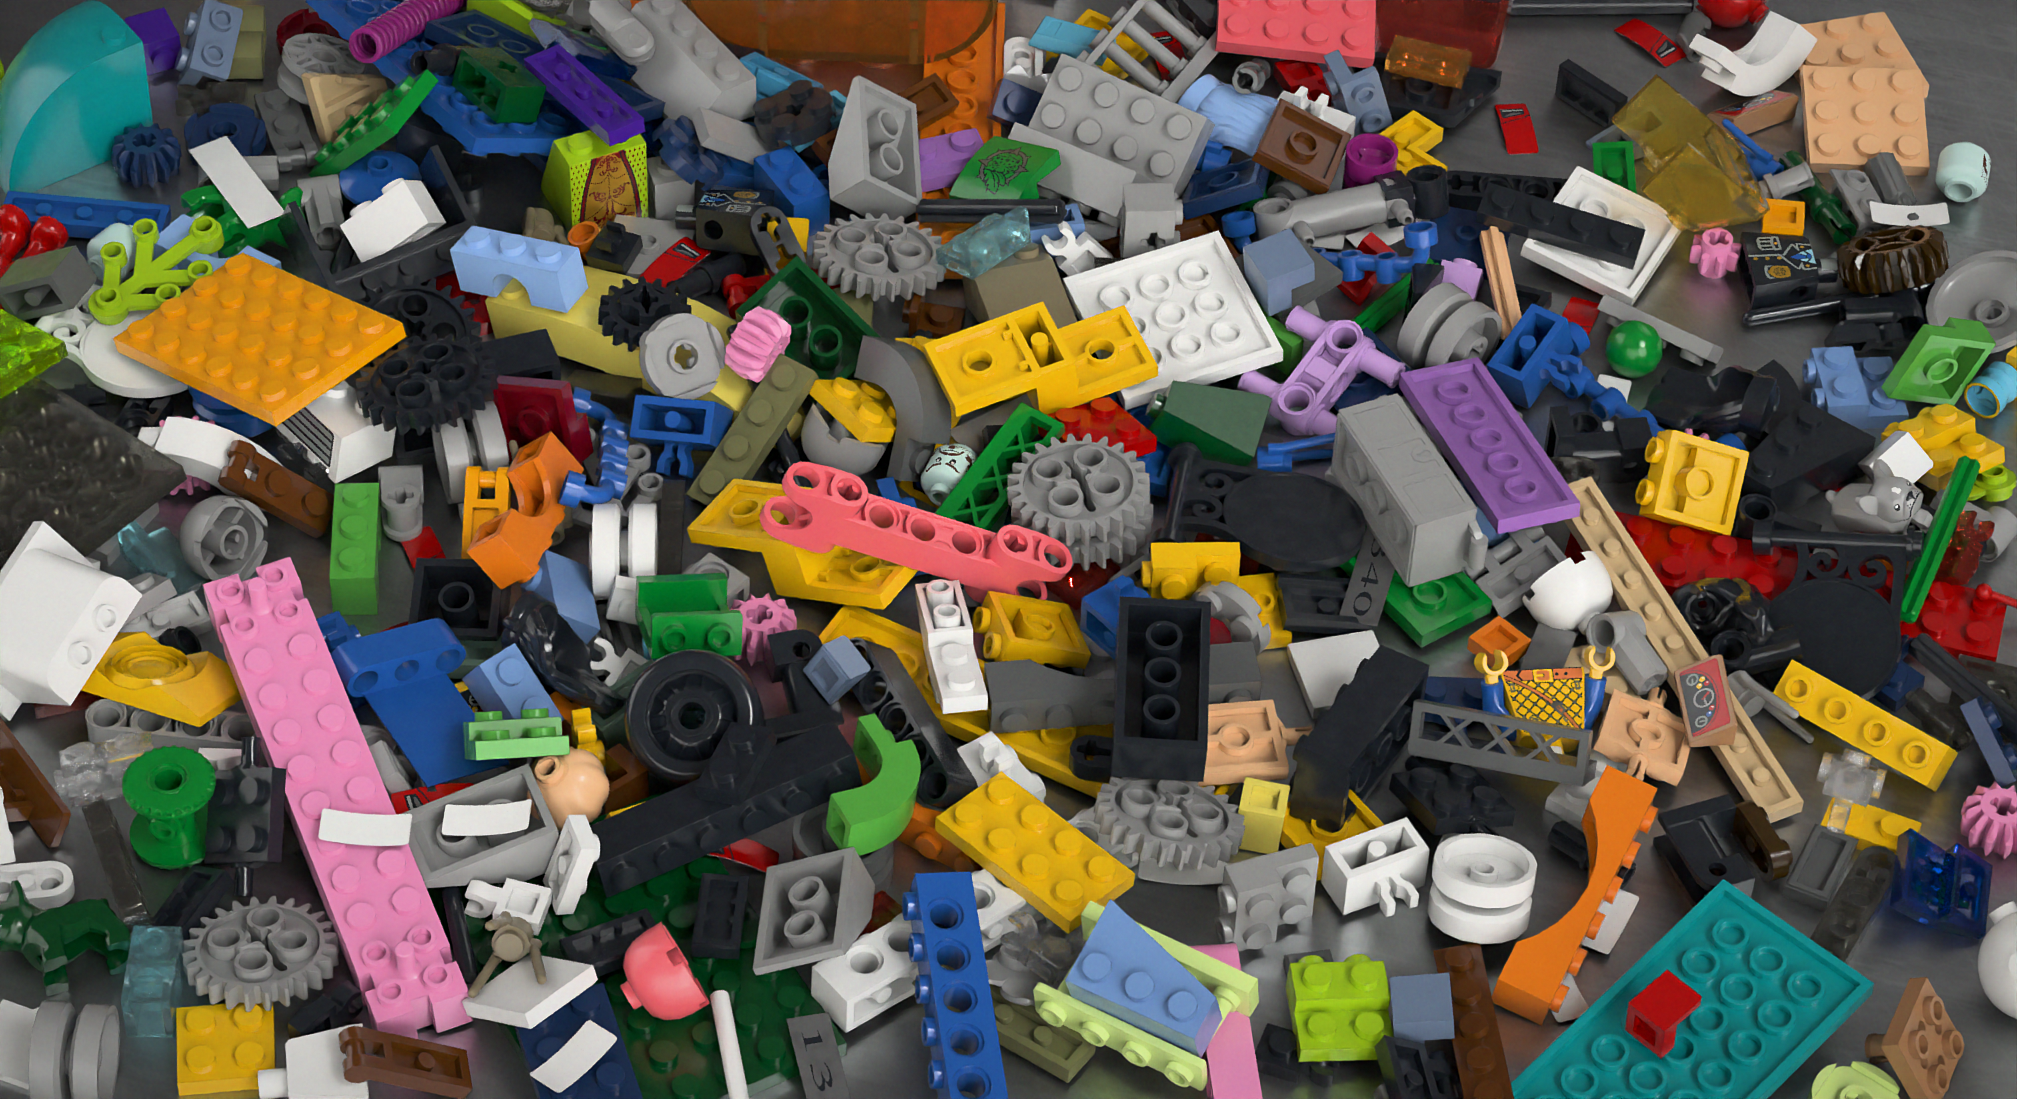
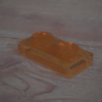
M1396 35L1386 57L1384 71L1461 89L1471 66L1473 52Z

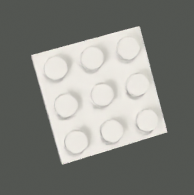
M1577 166L1553 202L1645 229V235L1633 270L1529 238L1523 244L1521 256L1601 295L1606 294L1632 306L1684 229L1686 218Z

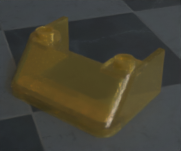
M1657 74L1611 118L1612 123L1641 146L1645 154L1642 161L1654 174L1641 187L1642 192L1668 212L1666 214L1667 218L1680 231L1684 232L1686 229H1689L1692 232L1756 222L1770 210V206L1750 164L1737 142Z

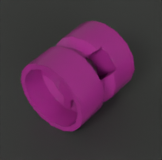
M1368 133L1352 138L1346 146L1342 190L1374 183L1375 175L1396 171L1398 158L1396 144L1380 134Z

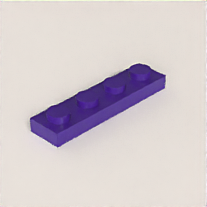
M560 44L524 58L525 68L547 85L546 91L607 145L612 146L623 143L629 138L645 132L644 118Z

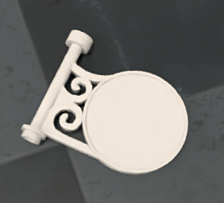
M94 284L74 309L42 316L17 349H6L0 356V379L13 386L23 384L32 372L33 364L31 358L33 355L45 353L59 355L76 362L83 368L85 374L93 383L117 395L133 398H156L176 394L188 389L187 384L117 351L113 338L125 331L131 323L143 319L155 310L129 311L127 318L118 324H102L92 316L88 306L92 293L102 288V286ZM81 305H83V312L79 310ZM70 331L76 333V335L70 337ZM54 332V339H46L49 336V334Z

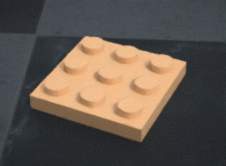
M1885 12L1799 24L1818 39L1805 61L1793 74L1800 87V73L1803 65L1919 69ZM1922 74L1924 98H1927L1930 85Z
M1802 66L1800 82L1806 160L1814 173H1829L1830 169H1854L1864 172L1863 169L1868 159L1876 157L1880 152L1893 153L1896 160L1899 161L1905 175H1928L1930 160L1921 69Z

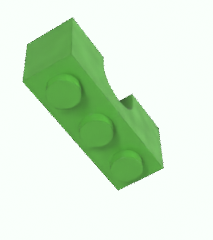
M379 483L335 484L329 580L333 612L339 611L341 615H378V551H381L382 510Z

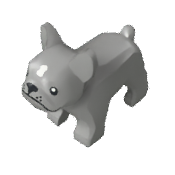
M1876 459L1873 463L1875 478L1873 484L1851 483L1839 492L1832 490L1826 492L1825 497L1832 504L1831 516L1839 532L1907 535V528L1910 522L1919 528L1928 529L1933 519V516L1928 511L1921 508L1924 496L1922 491L1909 480L1903 477H1895L1888 464L1882 459Z

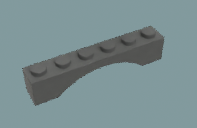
M1253 641L1210 645L1209 704L1259 701L1262 679ZM1030 659L984 663V683L988 694V710L986 712L990 732L1004 733L1113 724L1114 679H1097L1070 675L1047 668Z

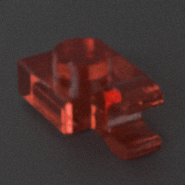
M1974 510L1963 511L1958 517L1955 535L1949 542L1934 580L1946 582L1950 585H1967L1978 569V558L1984 546L1979 542L1986 541L1992 536L1995 523L1992 521H1981L1976 531L1973 523L1977 512Z
M1111 558L1106 559V568H1101L1096 562H1090L1088 571L1083 570L1081 563H1074L1064 578L1055 582H1046V588L1077 611L1081 608L1083 597L1108 584V579L1120 572L1121 569Z

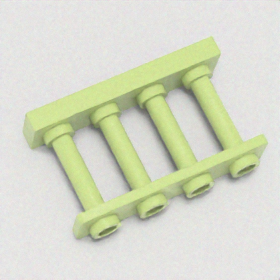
M1093 901L1088 903L1081 914L1083 939L1086 941L1105 907ZM1136 922L1216 996L1223 1018L1216 1032L1229 1012L1237 1011L1248 1017L1252 1015L1259 1003L1258 978ZM1069 972L1057 990L1044 983H1037L1033 990L1035 1010L1047 1023L1057 1027L1064 1025L1080 1033L1086 1041L1095 1046L1102 1047L1106 1045L1122 1053L1128 1061L1137 1066L1145 1067L1148 1065L1164 1073L1176 1085L1182 1087L1191 1086L1200 1091H1203L1208 1083L1207 1063L1205 1060L1071 997L1065 982Z

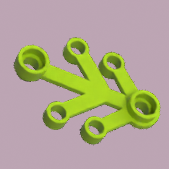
M210 216L196 218L189 228V235L153 261L154 246L160 238L157 223L148 218L136 221L132 227L137 244L134 275L121 284V268L128 262L125 246L120 242L105 244L100 250L102 263L105 267L103 287L93 292L88 301L92 316L102 324L115 325L124 321L129 311L156 310L164 301L168 300L165 298L170 296L173 298L180 297L181 291L178 286H193V283L199 278L212 276V265L206 260L194 261L187 269H170L195 251L200 254H212L220 250L224 245L221 224ZM158 287L155 294H138L145 288Z

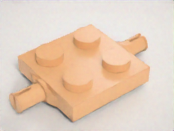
M1655 687L1649 691L1648 699L1644 700L1614 689L1607 702L1593 750L1602 753L1611 761L1627 764L1625 773L1630 776L1635 774L1634 777L1643 781L1645 773L1654 780L1665 781L1677 787L1684 773L1691 747L1688 746L1683 719L1664 708L1667 693L1662 689L1657 698L1660 688Z
M1273 699L1209 704L1208 750L1204 781L1199 782L1198 786L1244 783L1245 777L1264 781L1288 779L1287 746H1295L1303 734L1308 736L1312 731V725L1285 728L1284 724L1277 717Z

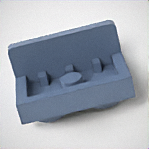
M204 0L195 13H188L183 27V35L188 36L186 47L180 48L175 62V70L180 71L177 86L193 90L202 76L225 82L228 79L242 21V9L216 0Z
M1339 50L1324 55L1328 72L1322 74L1331 96L1336 95L1337 98L1331 101L1332 107L1356 116L1355 137L1361 134L1374 133L1390 126L1393 120L1376 68L1371 66L1352 75Z

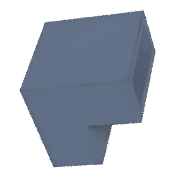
M1290 228L1243 247L1245 280L1268 316L1291 308V290L1315 280L1314 261Z
M1449 973L1389 977L1395 1038L1424 1044L1425 1040L1455 1038Z

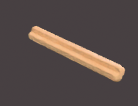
M1490 226L1488 230L1481 231L1479 239L1494 309L1502 318L1500 337L1505 341L1522 316L1504 234L1499 232L1498 227Z

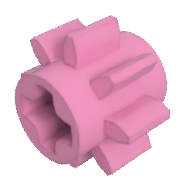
M1707 229L1702 236L1694 235L1689 263H1698L1697 269L1699 273L1707 278H1721L1727 274L1728 270L1731 272L1736 271L1742 245L1741 243H1733L1732 234L1725 229Z

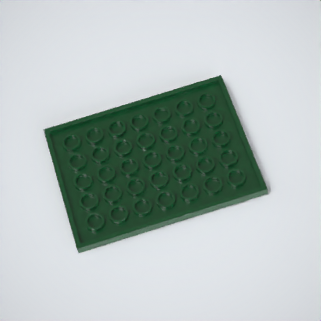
M670 788L617 810L649 801L671 790ZM609 813L598 817L589 825L591 826L604 820ZM702 856L608 898L590 870L586 891L580 896L574 914L556 915L551 903L539 935H534L535 939H539L542 942L541 956L565 960L560 951V939L647 908L656 925L662 922L689 963L688 966L694 977L700 982L710 1004L697 1012L681 1019L662 1020L653 1017L643 1005L634 1010L620 987L621 984L628 981L624 968L597 977L598 980L593 984L603 983L643 1099H729L710 1001V995L715 991L724 990L729 993L749 1097L800 1075L786 1019L826 1013L822 1006L811 996V990L794 967L756 976L753 971L760 917L748 900L739 960L692 956L691 945L702 873L730 875L717 856ZM545 873L523 882L545 887L543 882ZM493 883L490 885L503 888L505 883ZM469 885L459 886L464 911L469 901L468 898H465ZM440 887L427 888L450 944L451 951L454 954ZM465 914L478 975L494 951L492 948V938L496 930L489 931L485 928L486 922L493 919V914L485 918H475ZM502 960L485 984L518 961L509 962ZM831 1021L840 1057L847 1055V1042ZM497 1022L527 1069L514 1026Z

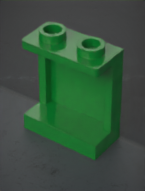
M725 573L636 576L635 619L651 659H659L667 654L688 649L707 650L723 656L742 655L743 616L740 610H729L728 579Z

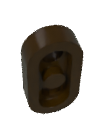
M1752 800L1735 804L1737 808L1731 833L1753 868L1765 882L1786 877L1789 873L1790 865L1793 863L1792 851L1788 843L1784 839H1780L1770 825L1765 809L1757 806Z

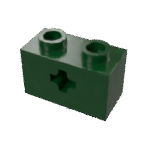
M462 48L451 83L454 88L496 123L536 122L547 85L502 48Z

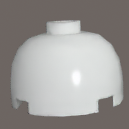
M1595 551L1581 552L1586 560L1577 564L1574 563L1571 557L1560 562L1531 585L1530 588L1535 595L1532 598L1524 595L1522 601L1538 623L1540 621L1552 628L1566 629L1572 632L1580 630L1585 635L1590 618L1595 614L1604 613L1608 609L1613 595L1612 582L1604 564Z

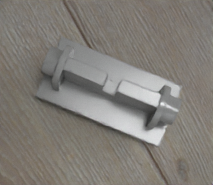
M1830 169L1829 173L1835 182L1832 185L1831 194L1839 198L1842 202L1843 212L1857 227L1854 237L1862 236L1865 232L1878 231L1880 227L1891 228L1894 226L1877 223L1872 220L1869 202L1882 203L1865 172L1854 169Z

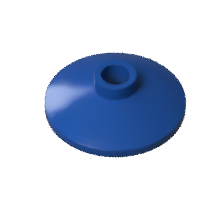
M374 150L346 169L341 170L339 183L344 196L354 204L359 205L366 201L373 202L383 195L382 188L396 179L403 178L404 180L422 181V176L418 170V165L409 157L394 151Z

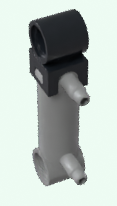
M1437 165L1415 167L1409 170L1406 176L1401 170L1375 175L1374 183L1296 200L1280 197L1267 198L1253 206L1257 241L1290 228L1296 237L1310 247L1315 243L1314 237L1379 223H1385L1389 229L1406 226L1416 222V218L1425 220L1436 219L1446 215L1450 210L1446 169Z

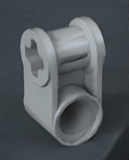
M422 464L379 466L378 477L381 505L383 506L384 533L389 539L404 542L418 537L423 530Z

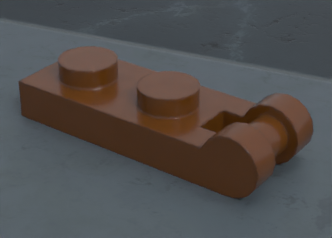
M243 440L231 442L227 453L230 459L228 466H224L221 469L218 477V483L222 487L314 538L325 534L334 508V495L256 452V448L252 444ZM245 469L252 472L250 479L247 478V474L244 472Z
M359 1026L347 1027L338 1035L340 1051L346 1054L342 1066L344 1078L348 1082L361 1083L372 1080L457 1099H464L473 1089L467 1050ZM365 1052L374 1054V1056L366 1055Z

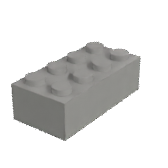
M1062 53L1028 127L1134 170L1156 183H1173L1174 193L1178 194L1179 198H1182L1215 124L1201 114Z

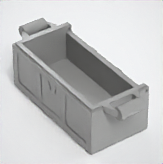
M1398 393L1389 396L1382 395L1375 400L1339 409L1331 473L1341 488L1360 506L1365 517L1366 526L1405 585L1408 587L1466 571L1468 567L1473 570L1483 569L1489 539L1486 535L1482 534L1477 523V507Z

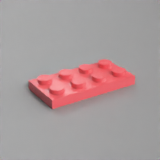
M1217 0L1215 51L1326 64L1324 55L1339 50L1347 66L1368 68L1373 66L1375 57L1376 0Z

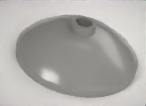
M2009 250L1981 252L1969 256L1947 269L1945 274L1936 281L1929 293L1926 304L1928 324L1943 326L1949 317L1982 321L1996 342L1991 353L2000 352L2017 345V252Z

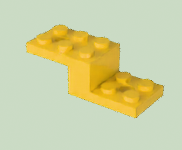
M1042 301L923 344L925 357L956 417L1026 392L1034 409L1047 415L1062 408H1072L1158 376V365L1125 305L1057 329ZM1098 350H1106L1113 353L1107 359H1096L1091 356ZM978 361L991 364L989 368L982 371H975L969 368L971 364Z
M923 336L895 338V340L916 347L923 353V344L937 340L928 339ZM978 361L971 364L969 368L975 371H982L989 368L991 364ZM837 377L835 380H815L809 394L860 442H894L897 427L896 411L890 396L882 387L869 381L848 380L842 377ZM1026 392L1007 398L1002 401H1012L1026 394ZM950 405L952 429L956 427L961 416L956 417Z
M734 478L687 528L691 543L742 549L750 552H762L776 595L884 610L919 571L838 545L830 552L815 553L772 537L763 529L759 514L770 498L787 496L782 488V484ZM801 487L803 489H813L809 487ZM776 510L770 511L771 516L776 522L783 525L789 524L783 513Z

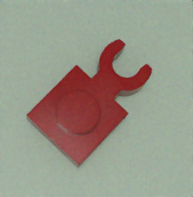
M1288 59L1274 63L1273 75L1284 91L1295 94L1300 86L1308 88L1307 97L1309 100L1316 101L1322 93L1329 96L1327 106L1331 107L1332 96L1323 79L1322 74L1324 73L1317 63Z

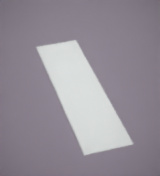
M227 136L189 150L248 229L283 214V208Z

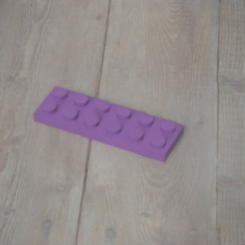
M1479 357L1399 373L1400 390L1497 534L1515 532L1524 528L1557 523L1561 520L1579 517L1580 501Z

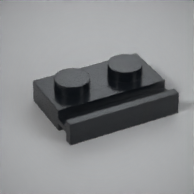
M1278 573L1275 590H1278L1279 594L1277 601L1283 630L1344 635L1371 630L1372 625L1360 623L1357 617L1339 615L1344 598H1346L1345 595L1350 579Z

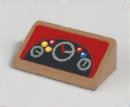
M1771 90L1762 95H1757L1710 112L1707 118L1724 135L1734 140L1737 138L1722 125L1723 119H1728L1748 135L1794 118L1799 98L1793 93Z
M1722 654L1710 656L1674 671V680L1688 746L1733 745L1737 730V720Z

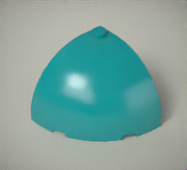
M86 0L54 17L28 39L13 58L0 83V186L6 195L8 191L33 193L111 160L114 137L123 135L125 127L136 129L139 127L140 122L144 127L153 125L143 41L116 12L104 3L97 0Z

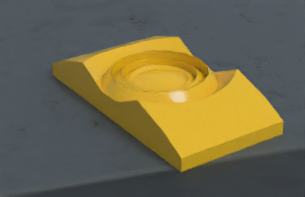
M145 631L118 632L81 689L84 692L196 727H201L242 699L228 663L209 651L185 655L176 648L161 645Z

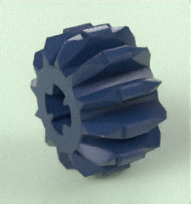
M141 122L138 128L125 127L123 135L114 137L113 153L111 154L112 166L115 167V172L118 173L122 182H132L135 188L143 184H149L152 189L154 183L168 184L169 177L178 174L180 157H182L181 146L178 144V139L175 138L170 128L160 129L158 123H154L150 127H144Z

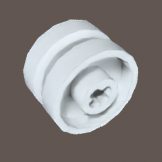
M617 503L593 505L592 531L589 532V572H592L594 600H609L616 575L622 576V572H628V577L636 579V576L657 575L658 536L656 503H634L629 510L628 531H622L621 509Z
M1485 833L1461 834L1446 839L1437 846L1434 856L1433 883L1427 909L1431 922L1443 933L1462 941L1493 944L1518 938L1527 930L1530 920L1531 895L1537 871V863L1533 854L1517 842L1505 837Z

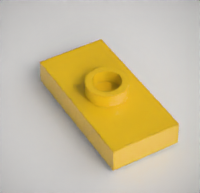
M1274 572L1239 576L1238 587L1253 597L1262 609L1257 615L1262 626L1264 627L1267 623L1269 624L1271 638L1265 649L1283 648L1292 643L1291 631L1283 630L1277 601L1279 594L1278 590H1275L1276 579Z

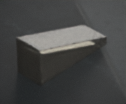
M575 369L565 380L570 381L571 390L574 386L590 390V400L606 406L613 413L630 419L633 415L635 395H643L642 378Z

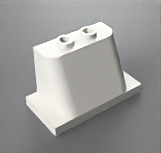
M34 521L0 571V717L3 721H10L21 703L71 706L142 597V594L125 579L97 569L44 521Z

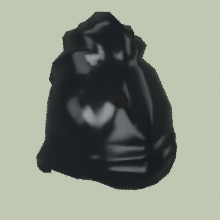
M1737 577L1732 579L1703 578L1677 587L1670 596L1704 650L1710 656H1712L1711 643L1713 639L1723 631L1737 630L1746 632L1751 643L1755 646L1765 644L1774 633V627L1768 618L1771 600L1763 595L1754 584L1748 583L1744 579ZM1700 601H1705L1704 604H1702V605L1699 604Z

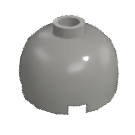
M818 402L816 406L813 403L801 430V444L811 463L836 468L858 477L864 476L876 466L889 443L860 442Z
M236 496L209 497L195 504L186 514L180 526L178 541L181 554L192 571L209 581H215L238 573L242 582L256 571L255 568L261 565L267 552L268 541L263 540L264 532L262 527H268L266 517L258 506L248 500Z

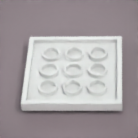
M1219 230L1063 278L1064 289L1079 321L1125 305L1158 365L1157 377L1116 391L1125 410L1150 403L1155 393L1163 394L1173 380L1207 385L1283 361V349ZM1106 350L1096 351L1099 359H1107L1113 354Z

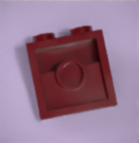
M498 375L499 387L493 390L495 398L491 401L495 403L507 441L509 461H512L509 441L515 440L518 448H521L552 431L582 465L583 461L594 450L587 414L576 412L570 381Z

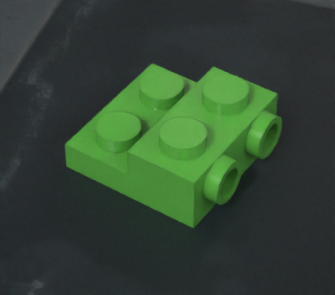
M1949 317L1943 326L1923 324L1881 387L1888 398L1940 405L1948 403L1954 406L1995 347L1996 342L1982 321Z
M548 708L522 709L521 719L503 720L502 711L474 712L475 721L463 722L465 759L488 760L570 754L569 736L562 735L561 717H549Z

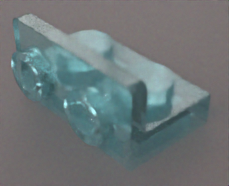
M1018 206L1004 216L997 213L986 216L973 227L956 235L952 240L936 249L938 264L972 280L1032 242L1027 208Z

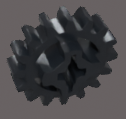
M644 276L639 277L636 284H632L628 279H623L621 289L611 285L609 286L608 295H601L598 325H602V335L604 337L613 335L612 344L614 346L627 343L628 352H633L639 347L642 334L648 331L657 320L671 314H691L692 307L687 305L686 294L676 295V285L672 284L666 288L662 287V279L657 278L653 284L646 282Z

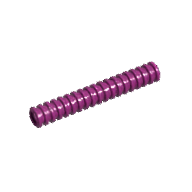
M467 0L403 1L381 16L356 29L349 38L350 52L355 59L362 63L369 64L375 62L423 33L426 29L427 21L451 16L453 13L466 7Z

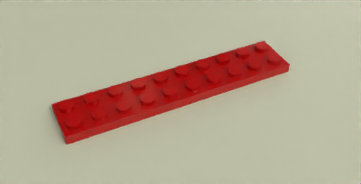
M1614 511L1669 596L1677 587L1688 582L1703 578L1732 579L1737 577L1754 584L1763 595L1772 601L1787 589L1796 574L1798 552L1774 547L1772 555H1754L1752 540L1729 535H1718L1688 526L1672 525L1651 518ZM1570 532L1564 555L1567 559L1571 557L1574 563L1577 564L1586 559L1581 553L1584 551ZM1831 558L1832 566L1830 569L1826 570L1822 564L1817 568L1822 572H1829L1836 568L1839 559ZM1863 565L1860 569L1861 575L1868 578L1877 574L1868 573L1866 565ZM1886 570L1887 580L1885 585L1875 591L1891 604L1894 571ZM1847 572L1844 579L1850 580L1849 573ZM1906 574V576H1905V582H1906V580H1907L1909 574ZM1808 575L1807 580H1812L1810 575ZM1933 580L1916 622L1907 624L1901 621V637L1907 634L1909 635V640L1911 637L1914 638L1921 633H1926L1958 661L1994 669L2007 605L1990 598L1980 600L1976 597L1974 588ZM1700 601L1699 604L1702 605L1705 601Z

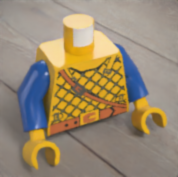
M1590 645L1584 652V660L1590 667V672L1584 675L1583 667L1506 670L1508 666L1507 656L1503 651L1497 649L1494 650V666L1489 669L1486 654L1480 652L1474 658V665L1485 676V679L1480 682L1483 711L1592 730L1603 705L1607 678L1603 676V671L1613 666L1615 653L1612 648L1607 647L1605 660L1603 663L1596 665L1593 660L1595 646ZM1498 726L1502 733L1509 729V727ZM1516 729L1506 737L1511 745L1531 749L1539 747L1529 732ZM1541 734L1546 741L1553 737L1552 735ZM1560 737L1550 747L1555 753L1564 754V752L1575 750L1579 740Z

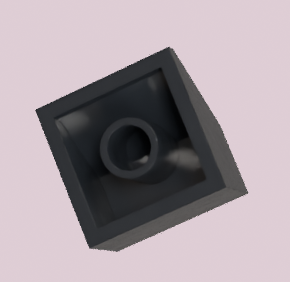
M417 558L408 625L440 618L448 624L458 640L498 641L505 628L502 624V619L509 614L512 587L509 585L500 590L473 559Z

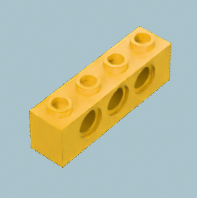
M1793 659L1773 691V694L1796 709L1800 717L1934 792L1937 791L1958 755V752L1948 745Z

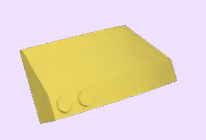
M583 265L589 288L567 313L532 306L526 288L515 278L507 284L496 298L488 296L485 300L495 339L546 328L558 356L603 370L658 395L648 384L641 371L639 361L640 347H637L633 352H628L627 343L614 346L612 344L613 335L604 337L602 335V325H598L601 295H608L609 286L611 285L621 289L623 279H628L632 284L638 283V279ZM687 297V305L692 307L691 314L716 327L723 338L726 348L730 342L726 330L731 325L736 324V321ZM680 345L676 348L674 361L675 363H680L682 369L687 367L686 360L692 357L690 350H683ZM725 364L724 369L720 370V374L716 379L718 382L714 388L707 394L691 400L714 401L734 411L733 424L753 393L748 381L736 374ZM802 406L799 407L786 427L793 442L801 434L806 419Z

